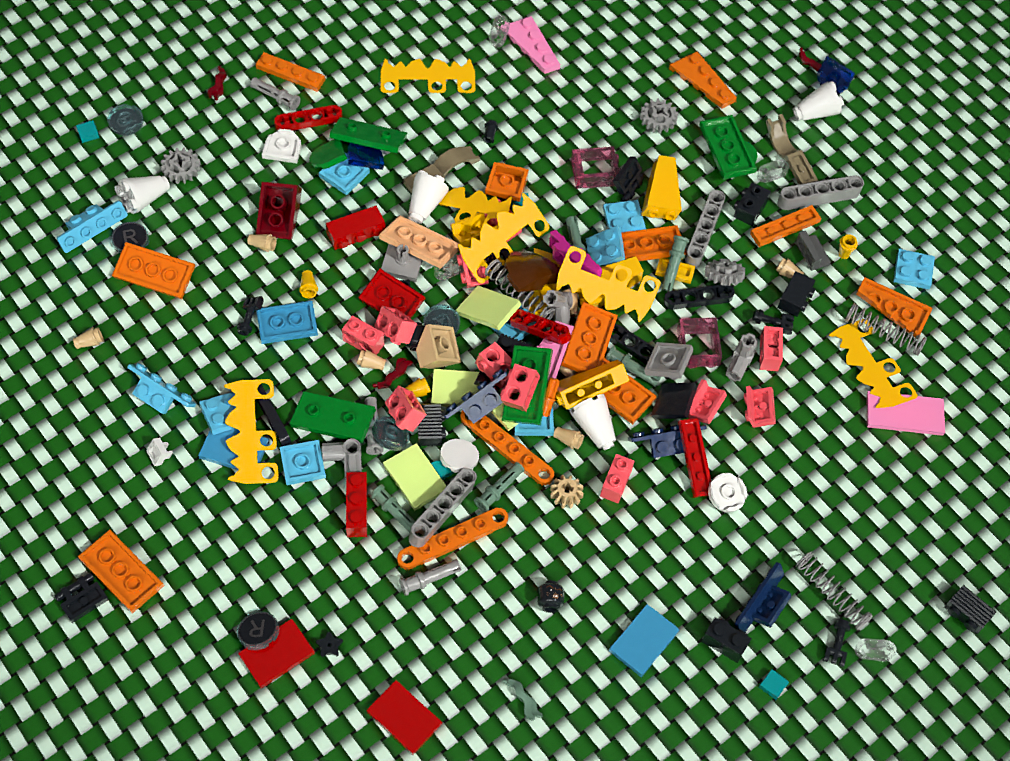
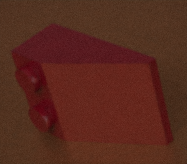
M262 182L256 234H272L273 237L278 239L292 240L300 208L302 188L298 185Z

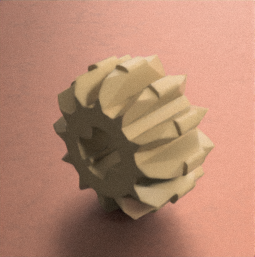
M564 475L561 476L560 480L556 478L554 484L550 487L552 492L550 495L551 499H555V505L561 503L562 509L565 508V505H568L570 509L573 508V503L578 505L584 495L582 492L583 485L579 484V479L572 480V475L568 479Z

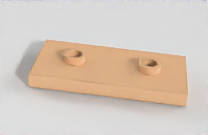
M401 215L379 234L380 240L395 247L403 244V249L407 245L409 254L440 269L459 251V243Z

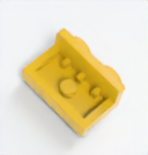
M477 213L468 225L461 224V222L469 220L470 217L452 223L453 239L463 247L471 246L472 237L480 241V231L486 219L484 213Z

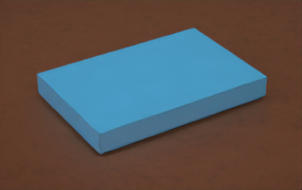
M312 301L256 310L261 344L318 336Z
M232 429L212 435L211 431H209L198 455L199 459L239 470L231 463L233 459L239 456L229 449L226 440L237 435L240 431ZM261 436L260 443L263 446H268L269 439ZM266 450L257 451L258 463L261 462Z
M647 604L611 646L609 652L642 677L679 633L680 629Z

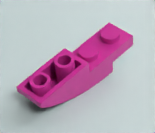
M557 230L550 232L549 246L553 250L552 259L562 266L571 245ZM573 251L569 256L570 261L578 263L581 260V254L578 251ZM586 253L581 270L601 277L602 269L600 265L596 264L591 256Z

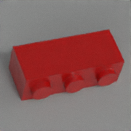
M377 205L326 223V233L334 250L346 248L348 245L356 242H363L365 239L373 236H379L385 229V221Z
M346 472L347 537H367V472Z

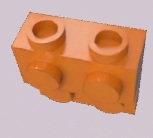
M494 162L485 194L505 199L512 196L513 201L520 202L528 180L529 169Z

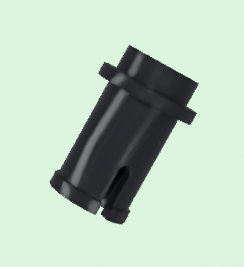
M488 120L485 123L486 130L483 137L485 143L491 144L494 142L495 133L498 130L497 122L494 120Z

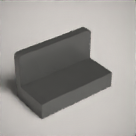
M806 230L799 232L796 244L810 270L813 271L829 266L831 261L817 236H809Z

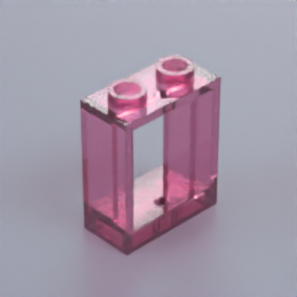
M614 146L572 150L571 164L576 189L615 186L613 179L621 168H618L619 155L615 153ZM610 159L612 172L584 174L583 161Z
M717 318L679 319L677 326L679 344H686L685 334H710L713 355H691L686 367L707 366L708 368L719 366L722 359Z

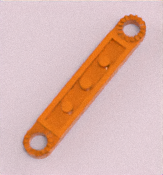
M461 411V421L465 426L470 428L472 432L512 464L515 462L520 463L527 476L542 486L552 483L554 479L553 469L485 415L473 424L471 420L465 418L466 414L464 411ZM547 471L550 477L542 479L539 473Z
M494 508L432 536L422 547L418 548L411 545L404 548L398 553V565L404 570L413 569L418 565L425 564L487 536L498 529L504 528L508 523V513L503 508ZM495 514H501L504 520L502 522H495L492 517ZM411 555L413 561L411 563H404L402 561L403 556Z

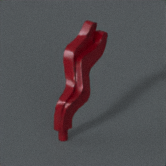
M803 48L799 49V56L803 64L811 66L818 73L825 74L828 79L831 77L833 69L830 65L817 63L805 55Z
M218 66L219 73L215 76V85L208 89L207 92L208 97L212 98L214 96L216 101L224 94L223 81L227 78L225 70Z
M399 358L396 362L395 370L386 376L385 381L373 384V388H389L395 379L406 373L407 367L411 366L413 362L406 358Z

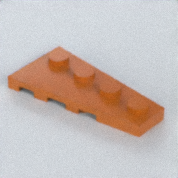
M698 52L670 64L669 69L672 72L676 71L680 74V78L692 83L693 88L706 94L705 97L721 109L736 102L737 97Z
M864 277L856 293L857 296L901 328H906L908 333L913 331V337L915 338L921 334L933 309Z

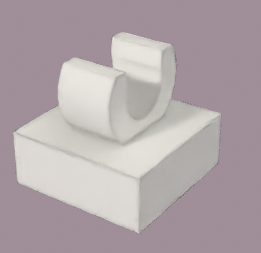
M160 438L153 439L146 450L154 466L162 465L163 461L169 459L173 454V451L166 450L169 445L168 442L162 443Z

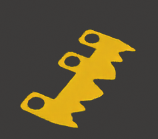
M385 59L381 69V92L397 93L399 91V79H428V91L431 93H444L446 91V79H457L458 91L460 93L475 92V70L470 59L463 66L454 61L451 67L444 61L435 59L429 68H426L420 59L410 62L406 67L402 62L393 67ZM387 82H393L395 88L393 90H386L384 85ZM434 82H440L443 87L440 90H434L431 85ZM463 82H470L472 88L470 90H463L461 84Z
M458 187L448 191L439 204L460 208L454 219L455 222L460 220L459 216L462 213H469L471 215L470 219L461 222V224L465 225L472 222L477 212L488 214L483 222L484 224L492 218L497 219L498 212H508L512 196L502 202H499L496 196L488 201L486 194L478 190L466 198L465 188Z
M522 193L523 206L513 205L514 214L506 211L497 213L498 229L484 223L480 231V241L472 237L471 248L458 244L464 262L480 284L490 278V276L480 278L477 275L479 267L487 268L488 266L484 259L493 252L496 258L504 265L506 260L500 258V250L506 248L511 254L513 251L506 241L524 226L529 224L538 237L549 230V224L536 204L524 193ZM537 220H542L545 224V228L541 232L535 229L534 225Z
M571 246L559 270L556 291L567 284L570 285L572 293L581 288L583 297L590 304L600 295L604 294L606 310L617 309L624 305L625 313L636 310L638 322H640L651 308L661 284L660 280L646 275L638 291L627 287L632 275L630 268L618 264L615 266L610 279H604L581 270L586 252ZM573 251H578L581 254V260L578 263H572L569 259ZM620 269H624L627 272V278L623 281L616 279V272ZM648 280L655 282L656 286L652 292H647L644 289V284Z
M858 320L854 324L850 323L841 326L829 334L831 337L836 336L842 339L840 348L849 349L846 355L847 365L863 366V370L857 375L856 379L865 385L874 387L870 394L880 397V403L875 408L894 407L917 398L918 395L911 384L904 383L892 387L887 377L896 375L901 371L896 361L888 358L876 362L862 342V337L872 334V326L868 332L862 333L857 329L860 321ZM890 362L895 365V371L887 372L883 365ZM901 388H909L912 391V396L908 398L903 397L900 394Z
M270 379L240 380L225 384V388L231 389L235 393V396L228 403L236 406L227 416L225 424L240 431L237 435L226 440L229 449L239 456L231 461L239 470L235 475L230 476L228 480L244 484L277 482V464L257 462V451L274 450L277 442L274 431H256L254 399H269L274 396L273 381ZM261 383H266L270 386L268 394L261 395L258 392L257 388ZM265 434L270 435L273 438V443L270 446H263L260 443L261 436ZM265 467L274 469L275 474L271 479H265L262 476V470Z

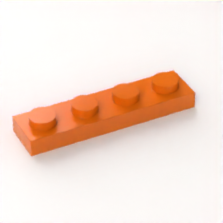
M263 52L256 63V69L316 92L319 91L325 81V75Z
M810 205L751 230L750 235L758 247H762L820 223L821 217L813 205Z

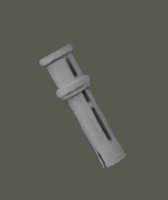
M256 77L250 82L251 88L276 99L277 103L284 104L293 111L300 104V97L289 94L285 89L279 90Z
M367 397L364 400L365 405L375 406L376 412L365 436L367 439L366 453L377 455L384 450L373 434V426L378 422L377 399L375 397Z
M455 559L423 573L415 572V575L406 579L400 578V587L404 595L407 596L409 592L419 588L421 590L425 589L427 584L460 572L461 566L459 561Z

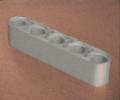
M848 176L788 186L781 190L777 203L781 209L791 210L810 205L815 206L855 199L860 195L864 180L859 176Z
M713 190L709 194L686 253L685 263L695 266V269L702 262L722 211L725 194L720 190Z
M462 469L413 524L409 534V543L412 546L418 548L424 546L472 491L477 476L472 469ZM415 533H420L423 536H417Z

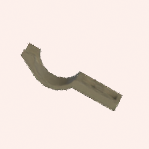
M780 114L778 120L774 122L770 118L767 119L766 124L771 143L777 154L786 160L798 184L817 182L818 179L803 151L795 149L791 144L786 132V120L783 115Z
M471 146L455 147L443 153L434 164L422 170L427 172L428 175H439L445 178L447 173L456 165L463 162H470L473 165L480 161V157L472 152ZM418 172L403 179L404 185L411 194L414 178Z

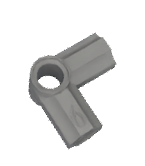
M548 290L543 295V302L548 307L555 309L553 321L570 325V308L573 305L571 292Z
M751 333L742 335L726 372V376L730 380L735 382L741 381L747 366H750L758 342L755 339V335Z
M348 439L345 442L322 443L323 462L344 460L345 480L346 472H362V453L358 440ZM350 449H356V450H357V451H355V452H353V453L348 452V450H350Z

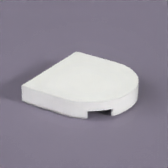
M279 129L278 132L267 137L262 158L297 164L301 151V140L294 131Z

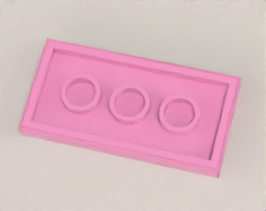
M870 391L867 392V427L942 436L945 434L944 399L917 396L916 399L894 407L875 408L880 403V397L870 394ZM901 394L903 397H907V398L912 396V395H904V394Z

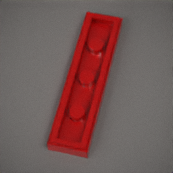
M699 419L680 420L678 425L693 498L709 496L708 488L711 477Z

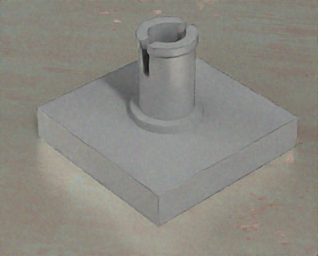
M389 244L381 269L395 278L409 279L410 281L417 282L423 260L409 254L407 245L403 249V244L398 247Z
M657 342L644 369L647 376L669 377L671 380L682 378L693 352L692 345Z

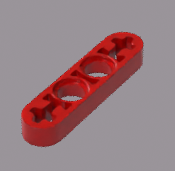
M330 105L280 114L274 119L276 130L288 129L293 131L336 123L342 117V109L337 105ZM314 115L322 116L320 119L312 118ZM297 118L305 119L301 123L295 121Z
M517 309L509 319L512 327L557 344H565L571 339L567 326L521 309ZM530 322H536L532 326H527ZM546 327H551L548 331H542Z

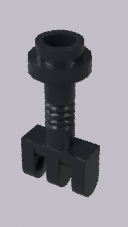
M262 296L245 299L242 308L246 310L243 323H238L237 332L240 335L248 336L252 332L250 323L254 311L261 310L264 301Z
M760 309L754 311L752 321H755L756 324H760L761 321L774 324L783 328V334H792L791 328H793L794 316L783 313L779 319L763 314L764 311Z
M837 619V622L834 623V628L837 629L833 648L826 647L823 661L828 662L829 655H833L831 664L835 665L839 657L841 658L839 666L844 667L847 652L841 651L845 632H849L851 628L849 621Z

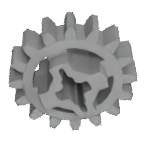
M657 98L656 102L651 99L650 103H645L644 107L641 108L640 119L642 120V125H646L647 130L652 128L653 133L655 130H658L659 133L662 130L668 132L669 128L673 129L674 125L677 124L678 112H676V107H671L672 103L667 104L665 99L660 102L659 98Z
M184 147L182 151L176 148V152L169 151V156L164 154V160H161V170L166 178L169 177L170 182L176 180V184H179L180 181H183L185 184L187 179L193 181L192 176L197 177V171H201L200 159L196 153L193 154L191 149L186 152Z
M729 259L713 260V263L708 262V265L705 267V277H708L709 281L713 280L714 283L719 282L721 285L730 286L731 283L737 285L738 282H742L745 278V267H742V264H737L736 261L730 262Z

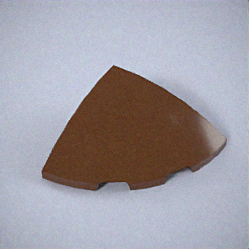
M524 250L512 252L504 264V268L509 271L507 278L517 292L542 290L545 284L557 283L560 270L549 259Z

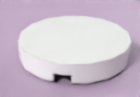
M452 439L443 444L440 450V461L444 467L450 468L455 473H459L465 468L473 470L478 464L479 452L471 442L464 439Z
M722 473L710 482L708 495L713 506L727 513L734 512L744 505L747 498V490L739 477L731 473Z

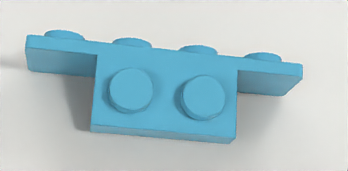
M119 200L104 209L97 204L89 206L83 213L72 216L65 223L69 230L59 235L56 239L63 251L68 253L124 219L128 214Z
M137 363L136 365L129 364L127 366L128 369L141 377L132 394L160 413L166 414L174 399L186 407L196 406L190 395L186 393L181 394L173 384L164 383L161 381V376L149 373L144 365Z

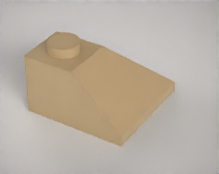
M426 325L416 348L420 368L434 369L461 363L453 327Z

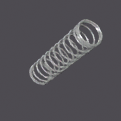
M493 260L485 269V275L490 276L491 280H495L496 285H501V289H506V294H511V297L514 298L513 293L516 292L515 289L511 293L507 292L508 288L512 286L511 283L506 288H502L503 283L508 280L507 275L501 283H497V279L507 269L503 268L496 278H491L492 274L502 265L500 260ZM497 262L495 267L490 272H488L489 269ZM534 291L529 292L524 301L521 302L522 308H528V312L529 308L539 299V295H537L529 306H523L524 302L533 295ZM520 292L515 299H519L525 292ZM543 300L537 305L534 311L529 313L535 314V312L544 304ZM546 306L539 316L545 318L550 313L546 318L550 320L555 314V309Z
M853 303L845 321L848 322L853 312L855 311L851 323L854 324L861 315L858 324V327L860 328L868 318L865 331H867L875 321L872 330V334H875V332L882 324L879 333V338L882 337V335L889 327L885 339L886 341L890 339V337L896 330L892 342L893 344L897 342V340L903 333L902 339L899 344L900 348L904 345V343L910 336L908 345L906 347V351H908L911 348V346L917 339L913 354L919 356L927 338L924 337L917 348L920 339V335H917L910 345L913 336V331H911L902 343L906 333V328H904L899 334V336L896 338L899 330V325H897L892 331V333L889 335L893 322L891 321L887 325L885 330L882 332L886 321V318H883L878 327L875 329L879 315H876L871 324L868 326L872 315V311L869 312L864 321L861 323L863 315L865 313V308L862 309L857 318L854 320L858 310V305Z
M808 552L798 561L796 567L799 570H803L806 568L804 576L812 574L810 577V582L818 580L815 585L816 588H819L824 585V587L821 590V593L825 594L829 592L827 600H831L834 597H836L833 601V606H837L840 603H842L839 607V612L848 609L844 615L845 618L854 615L850 621V624H854L861 620L855 626L856 630L861 629L873 617V615H871L870 612H867L862 617L852 622L864 606L862 605L856 611L846 616L848 612L851 610V608L857 603L858 599H856L854 602H852L844 609L840 610L842 606L845 604V602L852 596V593H850L843 600L835 604L839 596L846 590V587L834 596L829 598L831 593L841 583V581L836 583L827 591L823 592L825 587L835 577V575H833L823 584L817 586L820 580L829 571V569H827L823 574L812 580L815 573L823 566V563L810 573L806 574L811 565L818 559L816 557L813 561L804 566L814 555L812 552Z

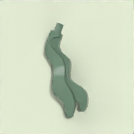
M503 679L502 683L513 687L516 697L524 703V713L527 719L534 721L535 717H543L542 713L537 710L536 701L525 693L519 681Z

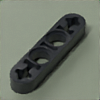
M731 285L674 290L665 294L663 304L667 309L675 310L729 303L734 297L735 290ZM710 293L713 298L706 299L703 294ZM692 295L695 300L688 301L685 296Z
M615 323L613 332L617 331V334L611 335L610 342L647 365L654 346ZM631 339L635 345L627 346L625 341ZM646 349L650 352V355L643 356L640 351Z
M260 384L257 388L258 392L261 395H266V391L262 384ZM256 399L271 429L276 433V438L281 447L291 444V439L270 399Z

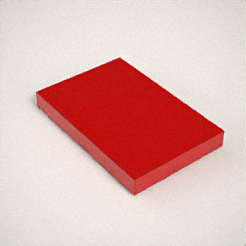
M381 268L358 297L359 300L380 312L382 306L396 308L410 319L426 299L425 296Z
M290 619L276 628L275 633L269 640L262 644L250 645L239 652L238 655L262 689L314 655L315 651L293 619Z
M397 680L366 710L378 724L412 755L443 724L441 720Z

